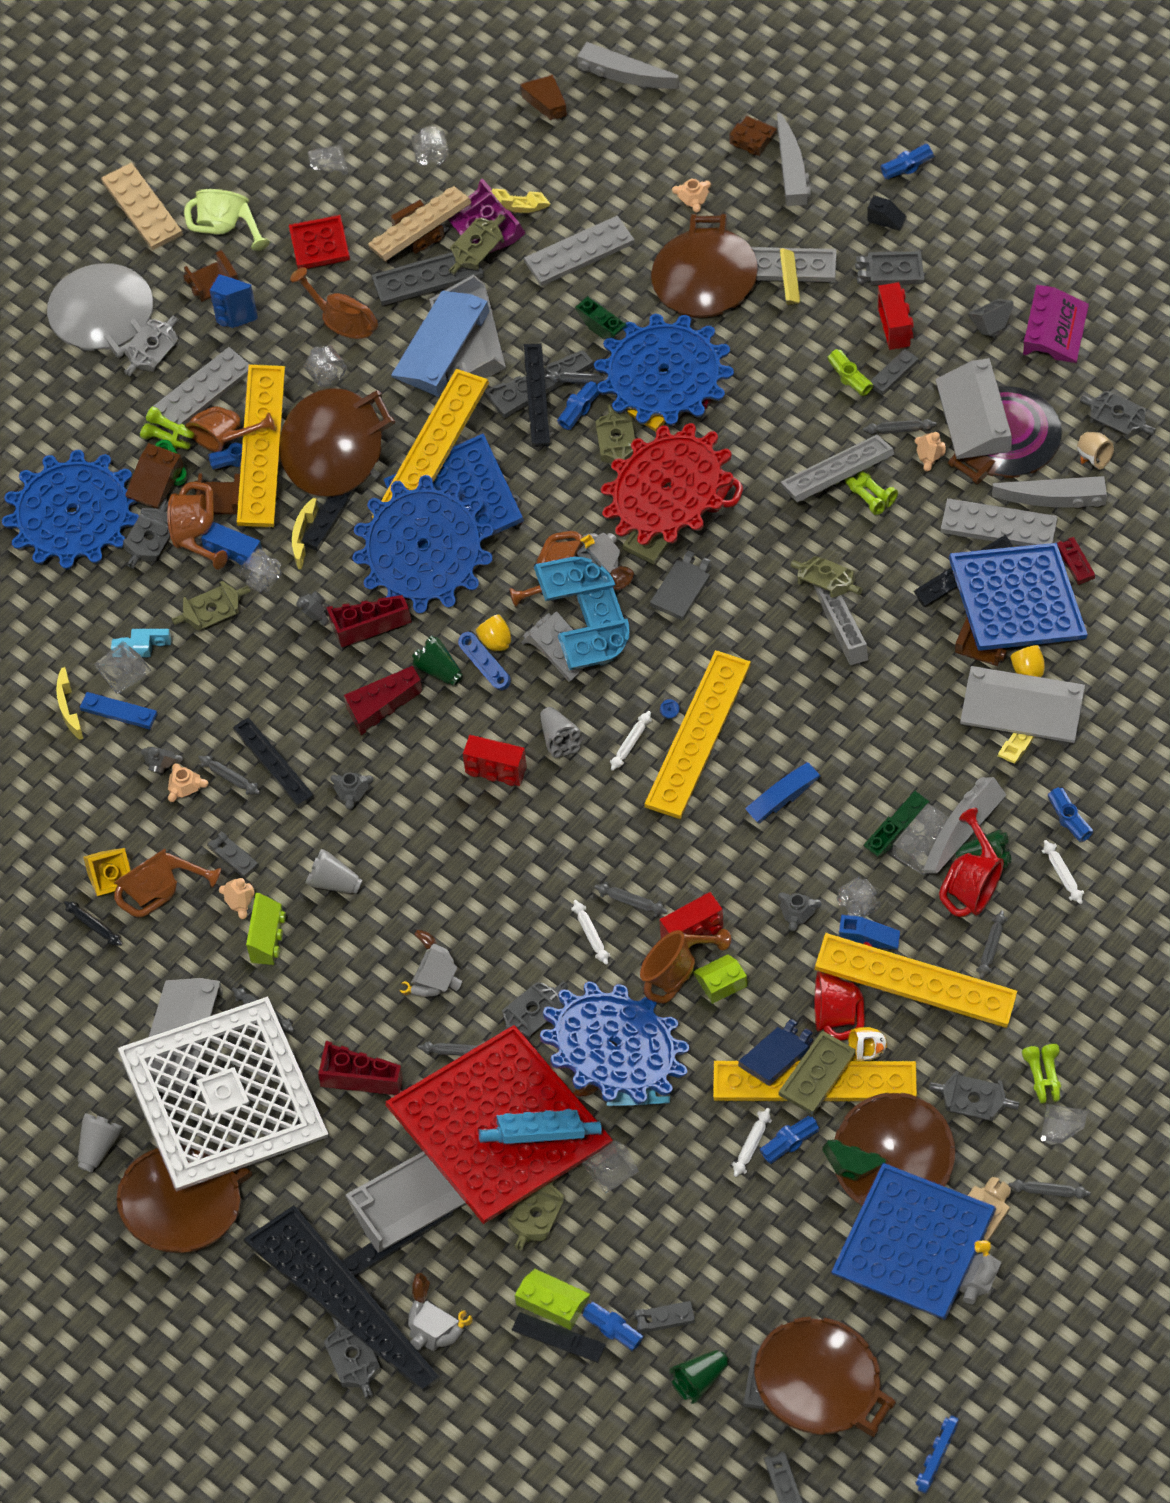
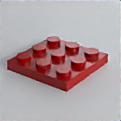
M341 215L289 225L298 269L350 260Z

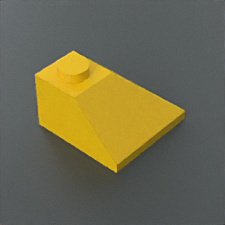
M125 848L102 851L83 857L87 874L96 896L115 891L117 884L115 885L114 882L131 871Z

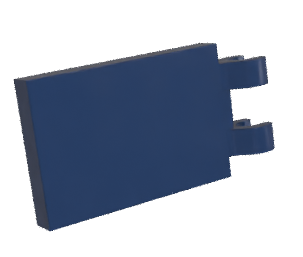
M790 1019L783 1030L777 1027L738 1061V1066L770 1086L809 1050L808 1045L813 1042V1039L810 1037L813 1032L806 1028L798 1037L795 1035L798 1032V1029L795 1028L798 1022Z

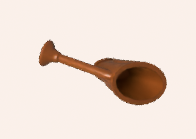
M304 267L297 269L291 275L290 280L302 284L324 312L323 321L332 331L345 337L361 339L369 337L373 334V331L378 329L377 319L366 305L359 303L348 295L339 293L328 295L327 301H325L307 281V269Z
M219 406L211 407L196 414L185 425L186 428L195 433L194 438H192L202 447L215 452L221 451L226 442L262 428L276 431L274 420L269 412L260 423L236 430L240 427V416L234 411Z
M189 482L181 488L179 494L173 493L169 498L167 520L172 543L178 549L183 547L213 561V567L220 570L225 566L228 559L226 551L221 550L217 553H212L195 542V538L206 534L212 526L214 519L213 490L205 483ZM191 489L205 491L206 496L204 494L187 495V493Z
M575 531L552 534L545 541L536 564L569 557H579L577 551L584 545L580 540L582 535ZM569 538L575 539V541L555 542L557 540ZM540 585L525 591H516L513 588H509L514 607H517L519 602L525 599V597L542 592Z
M164 848L114 882L115 885L117 884L114 899L116 904L130 915L144 917L168 902L175 894L177 880H175L173 875V869L182 868L204 876L209 881L211 888H213L218 881L221 868L206 870L166 853ZM125 891L140 907L153 898L158 899L145 908L137 910L123 900L122 893Z
M721 929L716 935L710 936L689 935L677 930L664 936L650 950L640 969V978L645 982L644 994L646 998L657 1003H667L672 1000L683 984L690 978L694 969L695 958L691 955L689 948L698 943H714L718 949L722 951L727 950L731 944L729 931ZM652 985L663 989L666 994L664 996L654 994L652 992Z

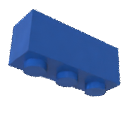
M215 522L212 523L208 532L201 537L204 549L212 553L224 550L228 555V559L234 560L242 566L246 565L252 568L262 552L260 540Z

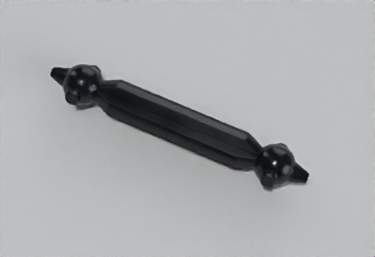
M64 902L66 912L74 913L80 921L104 939H108L109 944L122 946L120 935L113 934L108 927L84 909L79 908L78 903Z

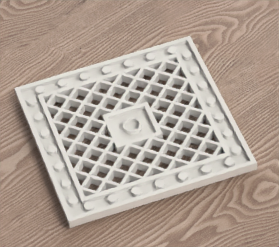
M268 997L118 1048L122 1063L176 1191L328 1137V1132ZM243 1028V1030H242L241 1033L235 1031V1030H238V1029ZM248 1028L257 1032L255 1038L245 1035ZM260 1034L262 1035L264 1042L258 1040ZM224 1035L223 1039L217 1038L218 1036ZM229 1035L239 1038L236 1045L226 1041ZM242 1040L251 1043L249 1050L239 1047ZM206 1041L204 1046L198 1044L200 1042ZM210 1041L220 1045L217 1051L207 1048ZM255 1045L264 1049L262 1056L252 1052ZM223 1046L233 1050L230 1057L221 1053ZM187 1047L185 1052L180 1051V1049ZM191 1048L201 1051L198 1058L189 1054ZM268 1051L272 1060L265 1057ZM236 1052L246 1055L243 1062L234 1059ZM204 1053L214 1056L211 1063L202 1060ZM168 1054V1056H167L166 1059L160 1057V1056H163V1055ZM173 1054L182 1057L180 1064L170 1061ZM249 1057L259 1061L256 1067L246 1064ZM218 1058L227 1062L225 1068L215 1065ZM185 1060L195 1063L193 1069L183 1066ZM154 1061L163 1064L160 1071L151 1067ZM262 1063L272 1066L269 1073L260 1069ZM230 1064L240 1067L238 1073L234 1067L228 1069ZM199 1065L208 1068L206 1075L196 1072ZM167 1066L176 1069L174 1076L164 1073ZM275 1068L280 1077L273 1075ZM244 1069L253 1072L251 1079L241 1076ZM212 1070L218 1072L216 1074L210 1075ZM180 1071L189 1075L187 1082L177 1078ZM151 1074L157 1076L155 1083L153 1081ZM257 1074L266 1078L264 1085L254 1081ZM193 1077L199 1079L196 1081L197 1086L190 1083ZM161 1078L171 1081L168 1088L158 1085ZM270 1080L280 1083L277 1090L267 1086ZM241 1082L248 1084L245 1091ZM174 1083L184 1087L181 1094L171 1090ZM251 1086L261 1090L258 1096L248 1093ZM282 1086H284L287 1094L280 1092ZM187 1089L197 1092L194 1099L185 1096ZM158 1091L165 1093L162 1100ZM264 1091L274 1095L271 1102L262 1099ZM200 1094L204 1100V1103L198 1101ZM168 1095L178 1099L175 1106L166 1102ZM277 1097L287 1100L285 1107L275 1104ZM249 1100L255 1102L253 1108L247 1107ZM181 1101L191 1104L188 1111L179 1108ZM290 1103L292 1104L294 1111L288 1109ZM258 1104L268 1107L266 1114L256 1110ZM195 1106L204 1109L202 1116L192 1113ZM166 1109L172 1111L170 1117L168 1116ZM272 1109L281 1112L279 1119L269 1116ZM236 1110L234 1115L227 1113ZM240 1110L249 1113L247 1121L237 1117ZM207 1112H209L211 1118L217 1116L215 1122L205 1118ZM176 1113L185 1116L183 1123L173 1120ZM285 1114L295 1118L292 1125L282 1121ZM253 1115L263 1119L260 1126L250 1122ZM221 1117L231 1120L228 1127L218 1124ZM189 1118L198 1121L196 1129L186 1125ZM266 1121L276 1124L273 1131L263 1128ZM234 1122L244 1126L241 1133L231 1129ZM202 1123L212 1127L209 1134L199 1130ZM173 1126L180 1128L177 1135ZM279 1126L285 1128L284 1130L277 1132ZM247 1128L257 1131L254 1138L245 1135ZM215 1129L225 1132L222 1139L212 1136ZM183 1130L193 1134L190 1141L180 1137ZM260 1133L267 1135L265 1137L259 1138ZM229 1134L238 1138L235 1145L226 1141ZM196 1136L206 1139L203 1146L194 1143ZM241 1140H244V1141H247V1142H248V1143H245V1144L240 1145ZM209 1141L219 1144L217 1151L207 1148ZM180 1143L187 1146L185 1152H183ZM223 1146L229 1148L228 1150L220 1152ZM190 1148L200 1151L198 1158L188 1155ZM204 1153L210 1155L208 1157L202 1158Z

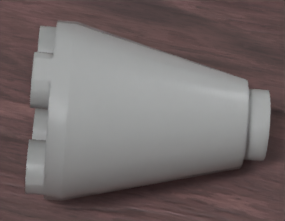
M552 707L543 709L540 719L546 747L551 755L557 758L578 752L583 738L581 730Z
M321 849L312 865V871L305 884L315 888L357 894L363 880L359 879L357 874L328 851Z
M85 1113L81 1125L77 1160L79 1162L78 1168L93 1172L94 1168L98 1167L119 1137L123 1127L115 1123L110 1125L106 1118L100 1116L96 1118Z

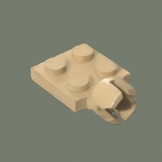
M991 1177L983 1188L974 1186L968 1195L996 1207V1211L982 1239L988 1242L1010 1210V1207L1005 1204V1200L1011 1193L1010 1187L1004 1181L1000 1184V1179L996 1177Z

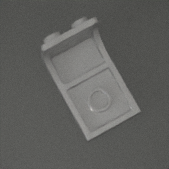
M557 611L552 615L548 613L542 617L535 626L523 635L522 645L530 643L536 646L568 682L585 668L569 670L558 635L573 629Z

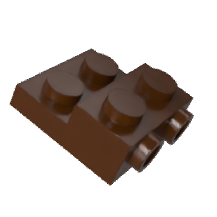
M746 115L741 124L737 123L729 134V144L746 150L750 154L760 156L776 135L777 128Z

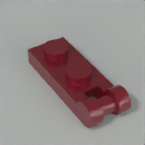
M1074 537L1068 538L1065 542H1057L1060 554L1078 585L1095 579V573Z

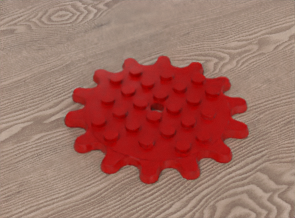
M688 423L679 434L672 435L669 428L664 425L657 429L656 438L650 443L644 442L641 438L634 439L631 443L633 455L629 459L623 460L618 458L612 462L611 468L618 472V477L613 482L603 484L601 492L606 496H613L614 499L609 506L603 509L602 515L607 519L621 518L619 525L615 529V533L618 536L625 537L630 532L637 530L639 532L637 542L643 546L648 545L657 534H663L664 540L673 544L677 541L678 532L683 527L690 526L695 531H700L703 528L701 517L706 510H720L723 508V499L717 496V492L720 488L729 486L734 481L732 473L721 471L722 466L731 460L732 454L729 449L713 450V447L718 442V434L711 431L702 438H696V426L693 423ZM666 483H671V487H664Z

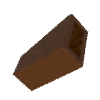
M553 75L520 84L522 98L549 120L567 116L566 103Z

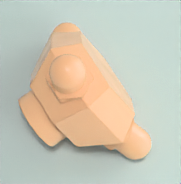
M690 179L682 185L674 186L672 192L677 194V197L687 206L692 207L695 213H698L701 210L700 205L705 202L711 183L709 181L699 182L696 179Z
M938 432L929 433L915 439L919 459L924 463V470L929 472L935 460L944 456L946 450L945 443L940 441Z
M177 763L173 764V771L170 774L168 784L170 792L168 800L175 802L177 798L190 795L198 791L200 787L206 788L208 781L201 779L199 774L186 767H181Z
M238 878L227 882L225 886H221L219 892L224 894L225 902L232 910L238 912L240 919H245L247 917L248 905L255 895L252 885L246 884L243 878Z

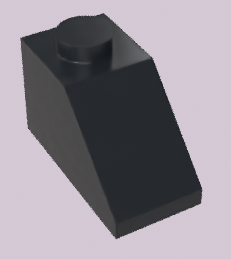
M873 195L867 208V222L901 231L907 216L891 200Z

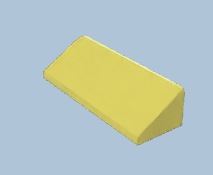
M781 248L780 258L786 304H799L800 297L794 252Z

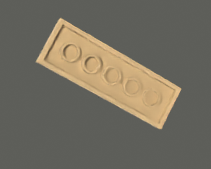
M132 162L101 178L105 187L152 250L183 235L180 227Z
M456 187L448 188L443 194L433 198L425 206L418 208L415 213L403 218L400 223L388 228L382 235L375 237L368 245L374 253L386 261L471 204L468 196Z

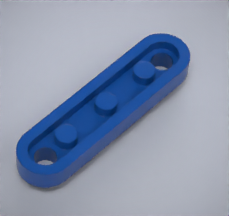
M463 633L458 640L460 648L497 690L507 689L511 683L509 674L473 633Z
M951 1415L949 1419H944L941 1427L943 1433L941 1437H936L932 1447L935 1449L933 1455L927 1456L924 1467L927 1468L924 1474L920 1473L915 1485L918 1486V1491L925 1494L928 1492L956 1431L959 1418Z

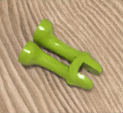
M151 407L146 415V420L150 423H146L142 427L140 437L146 440L152 437L169 440L173 447L189 450L191 444L179 439L180 434L188 438H194L195 433L186 428L185 425H179L164 417L158 408ZM154 424H159V425H161V426H163V427H166V428H168V429H170V430H172V431H174V432H173V434H170V433H168V432H166V431H164V430L158 428V427L155 426Z
M864 471L856 473L854 477L844 479L850 490L865 500L869 505L870 512L874 515L883 513L885 506L890 507L898 496L897 489L894 487H889L886 490L882 489ZM868 488V489H869L870 491H872L878 498L873 497V496H872L867 490H865V489Z
M1049 1044L1041 1049V1057L1047 1079H1043L1039 1048L1031 1046L1021 1051L1023 1059L1029 1063L1034 1078L1033 1089L1040 1103H1046L1045 1088H1050L1053 1102L1060 1100L1061 1083L1058 1081L1055 1071V1058L1060 1052L1059 1045Z

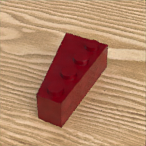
M403 595L380 598L377 602L361 601V604L358 605L342 604V607L333 608V606L326 607L329 621L341 648L412 622L409 608Z
M410 666L345 694L346 708L360 735L362 736L366 733V730L372 725L375 726L380 723V720L386 715L394 713L397 707L405 705L422 692L421 680L414 667Z
M325 1041L318 1072L320 1087L391 1095L400 1093L403 1080L401 1065L380 1058L374 1059L368 1057L366 1053H356L350 1051L347 1047H338L330 1041Z

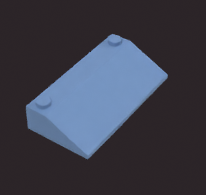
M442 291L391 374V377L439 397L447 384L445 373L475 324L481 326L489 314L488 302L472 294Z

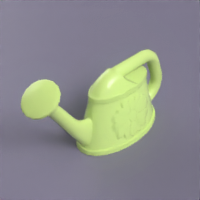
M217 189L199 190L196 192L197 198L190 200L184 208L186 225L191 231L218 235L225 234L235 228L237 220L241 217L245 219L253 234L254 242L251 248L254 251L263 250L270 244L268 239L260 235L248 207L249 199L243 195ZM195 205H197L198 225L193 224L191 210Z

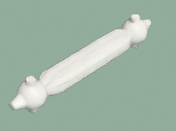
M650 711L638 717L639 722L634 725L619 748L616 757L610 760L612 771L624 764L622 760L626 759L643 733L645 725L652 721Z
M1045 840L1042 853L1049 854L1052 866L1066 890L1071 893L1070 901L1074 900L1082 904L1084 891L1077 890V883L1060 854L1055 851L1056 843L1052 844Z
M574 900V906L571 910L578 914V920L593 950L597 953L595 958L607 965L610 954L604 950L601 939L588 914L584 911L586 906Z
M770 1108L762 1112L758 1111L759 1120L755 1122L738 1156V1162L732 1163L734 1177L742 1173L746 1174L745 1165L750 1161L766 1129V1123L772 1122V1119H770Z

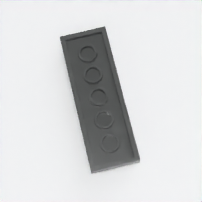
M451 252L371 276L381 305L384 306L454 286L473 274L478 279L484 277L479 263L478 270L462 267L455 275H452L449 269L455 264V258Z

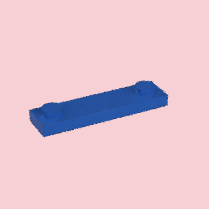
M86 692L80 705L81 711L146 729H151L157 716L156 710Z

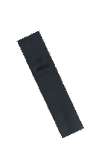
M519 1312L511 1330L596 1363L599 1362L606 1346L605 1343Z

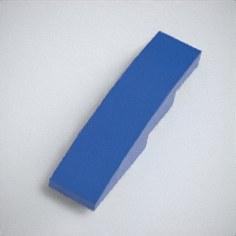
M807 762L770 787L745 809L760 824L773 811L776 813L790 800L793 802L821 776Z

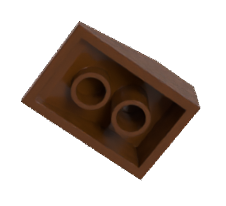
M148 443L139 458L125 495L126 498L158 509L184 468L181 455Z

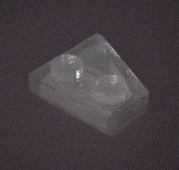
M342 145L307 151L311 169L325 170L326 172L336 170L342 171L344 175L348 174Z

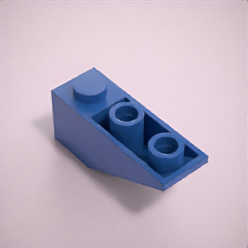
M841 915L839 937L861 944L868 942L873 947L898 950L900 931L863 917Z

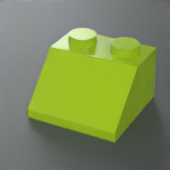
M728 954L693 971L712 1004L747 987V975L738 961Z

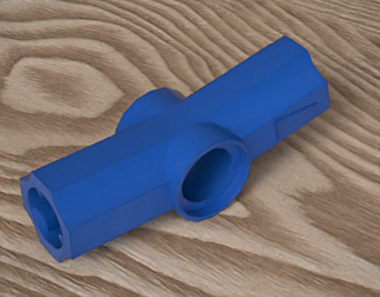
M927 143L911 152L904 151L896 159L881 165L882 175L885 179H889L904 172L905 174H912L918 169L920 164L933 158L934 154Z
M592 381L586 383L577 394H572L568 398L567 407L557 420L563 429L571 430L579 417L587 414L591 402L600 393L597 390L596 383Z
M233 443L226 450L208 454L211 468L217 469L228 465L240 467L243 443Z
M1058 787L1048 793V799L1059 816L1060 824L1068 828L1079 842L1089 839L1093 834V830L1078 814L1077 807L1071 803L1064 789Z
M807 1116L793 1126H784L777 1132L774 1139L760 1148L761 1154L767 1162L772 1164L785 1153L797 1150L804 1140L819 1132L817 1122L813 1117Z
M594 1302L588 1304L584 1309L583 1318L598 1327L606 1337L611 1340H617L632 1352L639 1346L643 1336L627 1325L620 1315L615 1312L610 1313Z

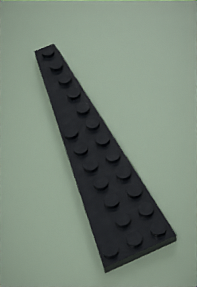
M295 1205L244 1238L245 1244L421 1392H425L440 1381L436 1372Z

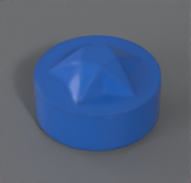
M672 699L665 700L660 706V713L666 719H673L679 713V705Z

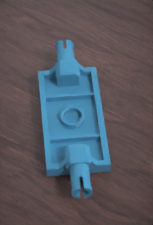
M565 1109L563 1111L547 1110L537 1113L525 1112L523 1114L506 1113L504 1115H497V1129L479 1130L480 1143L498 1141L499 1143L508 1144L584 1138V1135L601 1134L600 1121L583 1123L579 1118L577 1110Z

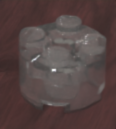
M425 127L420 129L421 132L416 136L415 134L412 135L411 143L419 165L425 166L432 162L441 164L446 161L445 157L448 155L449 149L443 130L440 131L437 127Z
M332 346L315 347L310 351L311 355L303 366L320 387L331 386V382L337 377L339 379L342 378L347 366Z
M257 549L255 552H252L240 567L239 575H244L247 579L246 584L258 592L265 590L268 593L282 575L281 563L277 559L268 557L263 550Z
M858 875L838 889L839 896L836 899L842 907L845 906L849 916L865 918L881 907V901H876L874 896L877 892L866 878L861 880V876Z

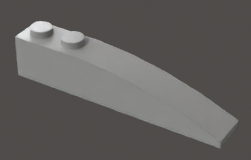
M588 42L585 43L577 56L578 68L598 76L643 87L679 88V75Z
M777 113L786 206L807 205V197H811L810 187L806 186L809 183V175L805 173L801 151L794 134L782 114Z
M1100 476L993 483L992 497L1034 506L1080 508L1084 506L1098 507L1106 505L1107 492L1105 478Z
M814 585L825 615L849 664L854 665L867 661V644L842 596L831 598L830 591Z
M994 777L978 779L975 783L976 785L964 795V798L957 805L940 831L923 869L925 873H938L974 832L967 822L959 820V816L963 812L971 808H977L978 814L976 818L977 823L980 825L1006 796Z

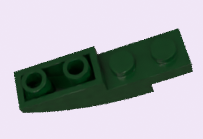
M914 791L891 818L888 816L863 846L878 858L885 854L918 823V818L928 808L930 801L917 791Z

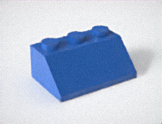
M219 274L210 289L216 322L222 326L234 328L255 321L258 316L252 285Z

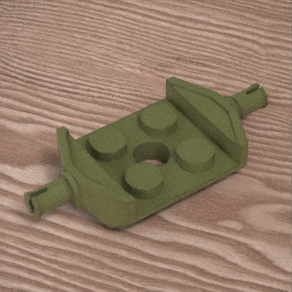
M499 214L494 221L477 218L450 247L455 258V264L449 269L452 275H455L462 267L478 270V264L498 242H504L499 230V225L506 219L502 214ZM474 239H480L479 243L472 244Z
M609 404L607 406L608 415L599 417L595 423L601 461L612 463L615 459L626 460L633 455L631 443L635 439L632 417L628 414H617L613 408L611 409ZM613 433L621 434L617 438L611 436Z
M814 556L804 563L796 560L791 562V567L798 569V584L807 581L830 591L831 598L847 592H853L857 595L862 593L861 587L853 585L855 571L818 556Z
M221 581V586L190 600L184 597L183 613L175 618H171L172 622L176 626L185 621L195 630L200 631L239 613L240 596L250 593L249 587L245 586L235 590L224 581ZM209 607H216V610L213 612L207 611Z
M554 1181L518 1202L512 1217L508 1219L509 1228L519 1236L514 1246L516 1249L523 1250L526 1241H542L547 1238L564 1202V1195L553 1186ZM534 1211H539L541 1216L532 1217L530 1214Z

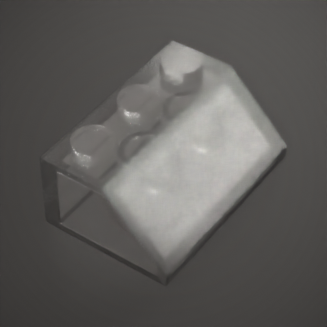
M927 803L893 843V856L925 876L926 873L923 869L948 818L944 813Z

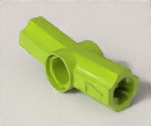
M836 349L832 351L828 356V361L840 375L841 382L844 385H850L861 396H866L870 393L873 383L857 370V366L848 360L842 350Z

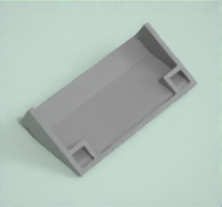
M473 274L445 291L472 294L488 302L489 314L481 326L475 324L447 370L449 380L456 369L485 378L506 368L485 284ZM440 293L430 299L431 308Z
M990 358L970 361L936 378V385L956 459L1011 451L1012 435Z
M971 666L960 724L1075 743L1085 685Z
M204 978L166 980L149 1037L210 1017L216 996L223 994L220 981ZM187 1047L180 1049V1051L185 1052ZM191 1048L189 1054L198 1058L200 1051ZM168 1054L163 1055V1056H160V1057L166 1059L167 1056H168ZM173 1054L170 1061L180 1064L182 1057ZM185 1060L183 1064L184 1067L193 1069L195 1065L194 1062ZM154 1061L151 1067L160 1071L163 1064ZM167 1066L164 1073L174 1076L176 1069ZM180 1071L177 1078L187 1082L189 1075ZM151 1074L153 1081L155 1083L157 1076ZM161 1078L158 1085L168 1088L171 1081ZM174 1083L171 1090L181 1094L184 1087ZM187 1089L185 1096L193 1097V1091Z
M424 1152L346 1194V1198L367 1238L378 1253L466 1204Z

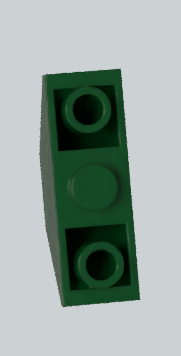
M588 296L575 307L589 330L602 339L615 337L627 326L626 323Z
M828 1139L822 1148L836 1175L854 1181L879 1170L882 1164L886 1162V1159L877 1153H867L861 1151L859 1147L843 1145L838 1140Z

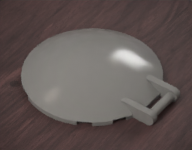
M93 264L73 271L56 285L48 300L47 316L52 330L65 343L90 351L98 348L111 349L116 357L120 358L125 353V347L129 344L128 342L150 320L153 311V296L147 282L132 269L117 264Z

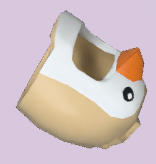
M1086 432L1080 436L1077 450L1082 464L1090 460L1095 468L1101 470L1110 461L1114 452V446L1105 435L1099 432Z

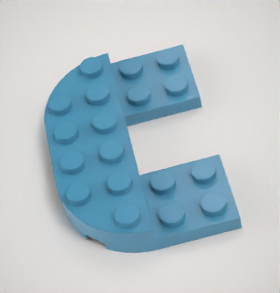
M569 557L539 563L534 566L545 601L576 595L587 627L562 632L558 635L569 670L597 664L602 666L610 663L621 653L629 638L628 619H624L613 589L615 585L613 578L602 565L599 567L592 563L591 559L585 557Z

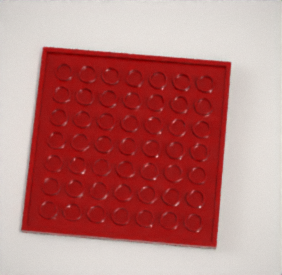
M515 1025L387 1100L385 1104L483 1224L607 1148L613 1142L612 1138L601 1127V1134L584 1135V1138L508 1144L499 1143L498 1141L480 1143L479 1130L497 1129V1115H504L506 1113L523 1114L525 1112L537 1113L547 1110L563 1111L565 1109L577 1110L579 1118L583 1123L597 1122Z

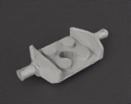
M172 316L168 322L150 319L125 347V354L131 362L130 366L125 370L128 376H131L136 369L154 372L156 365L174 345L178 344V337L172 329L175 323L178 322L175 316ZM154 340L157 344L150 346L147 341Z

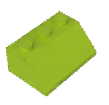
M261 893L255 894L246 946L251 963L274 965L275 958L279 957L280 947L278 946V941L282 940L283 930L281 929V924L285 923L286 912L283 911L280 903Z
M534 1269L523 1279L515 1294L516 1305L572 1330L590 1294Z

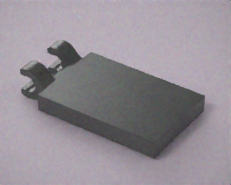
M921 251L868 252L867 257H856L855 269L859 270L857 271V284H864L867 281H870V285H885L897 282L900 284H924Z
M688 550L682 562L678 560L675 562L650 601V606L683 621L710 579V574L707 573L711 569V565H709L711 560L704 557L700 567L693 565L695 553Z

